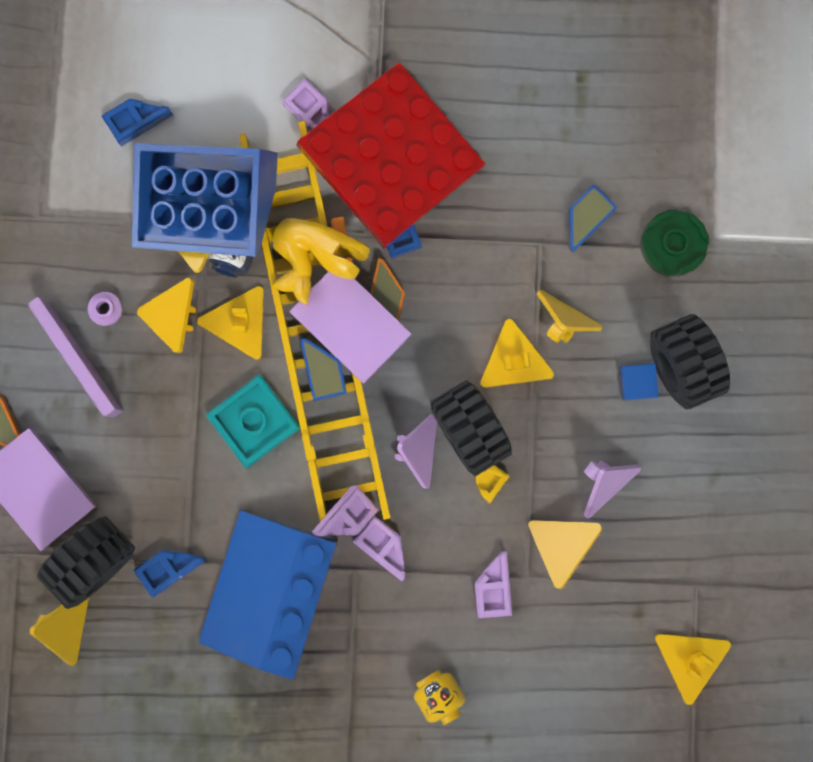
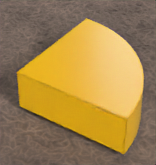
M494 465L475 476V481L482 497L488 503H491L510 476Z

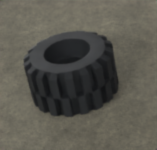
M689 314L651 331L650 350L654 364H656V370L668 393L681 407L686 410L692 409L722 396L730 390V372L722 347L709 326L697 315Z
M465 380L430 402L431 411L445 437L467 471L474 476L481 474L512 455L510 440L500 421L479 389L468 380Z
M103 516L89 522L62 543L43 563L37 578L66 609H70L83 603L104 586L130 560L135 546L107 516Z

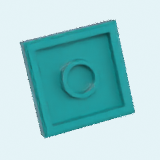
M261 374L257 375L206 414V417L245 469L251 467L301 429Z

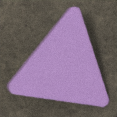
M430 414L407 436L400 435L397 437V441H400L397 446L400 454H395V459L406 462L422 488L429 489L431 484L437 421L433 414Z
M600 460L598 464L591 461L584 472L595 481L584 516L587 519L591 518L641 471V467L638 464L610 467L603 460Z

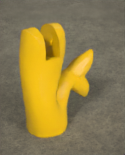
M285 218L275 229L273 247L291 263L293 270L275 280L272 286L283 292H294L296 299L302 304L307 305L311 293L310 279L312 274V264L308 251L312 252L320 264L332 275L352 280L357 277L360 270L352 262L344 259V256L366 261L370 254V249L364 243L320 223L298 218Z

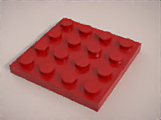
M400 62L305 134L296 144L383 249L486 165Z

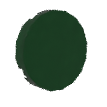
M667 210L657 214L645 226L641 235V252L645 262L655 272L665 276L680 277L694 271L705 260L707 255L709 235L706 228L694 214L687 211Z

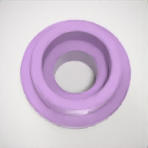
M109 292L96 294L88 304L89 317L93 322L101 326L115 324L123 312L120 299ZM103 303H108L109 311L106 314H100V306Z

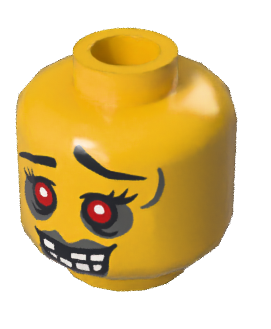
M437 670L416 683L418 689L414 693V699L428 722L435 723L441 720L445 726L462 715L458 708L465 703L466 698L451 673L442 674L440 670Z

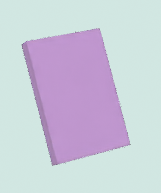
M329 272L311 289L307 305L298 302L289 311L363 384L412 336L355 279H342Z
M28 428L0 451V503L40 551L47 548L97 507L33 428Z

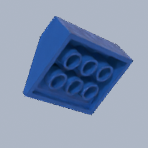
M134 143L132 247L258 257L276 190L278 152L250 148Z
M240 510L198 643L259 670L293 680L300 665L338 540L326 536H315L310 531Z

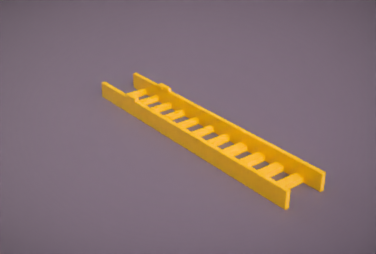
M305 121L298 122L301 137L308 133ZM239 134L241 148H250L246 134ZM303 153L278 158L277 174L308 168L312 185L275 192L271 209L315 200L318 217L306 220L328 226L316 168ZM266 225L262 247L320 522L328 514L325 501L341 498L350 487L323 493L318 468L366 457L371 459L375 482L356 486L364 493L377 490L383 519H389L391 516L362 382L353 373L354 382L345 385L347 393L356 391L361 415L309 426L304 402L313 400L312 392L302 393L297 369L306 368L305 360H295L290 337L310 332L303 325L288 328L284 305L299 301L296 299L294 292L281 294V291L275 289L272 283L278 279V274L290 272L293 270V267L285 258L274 260L270 242H273V235L277 226L267 228ZM308 253L312 267L320 266V262L313 253ZM363 424L365 431L363 439L366 449L321 459L316 458L311 435Z

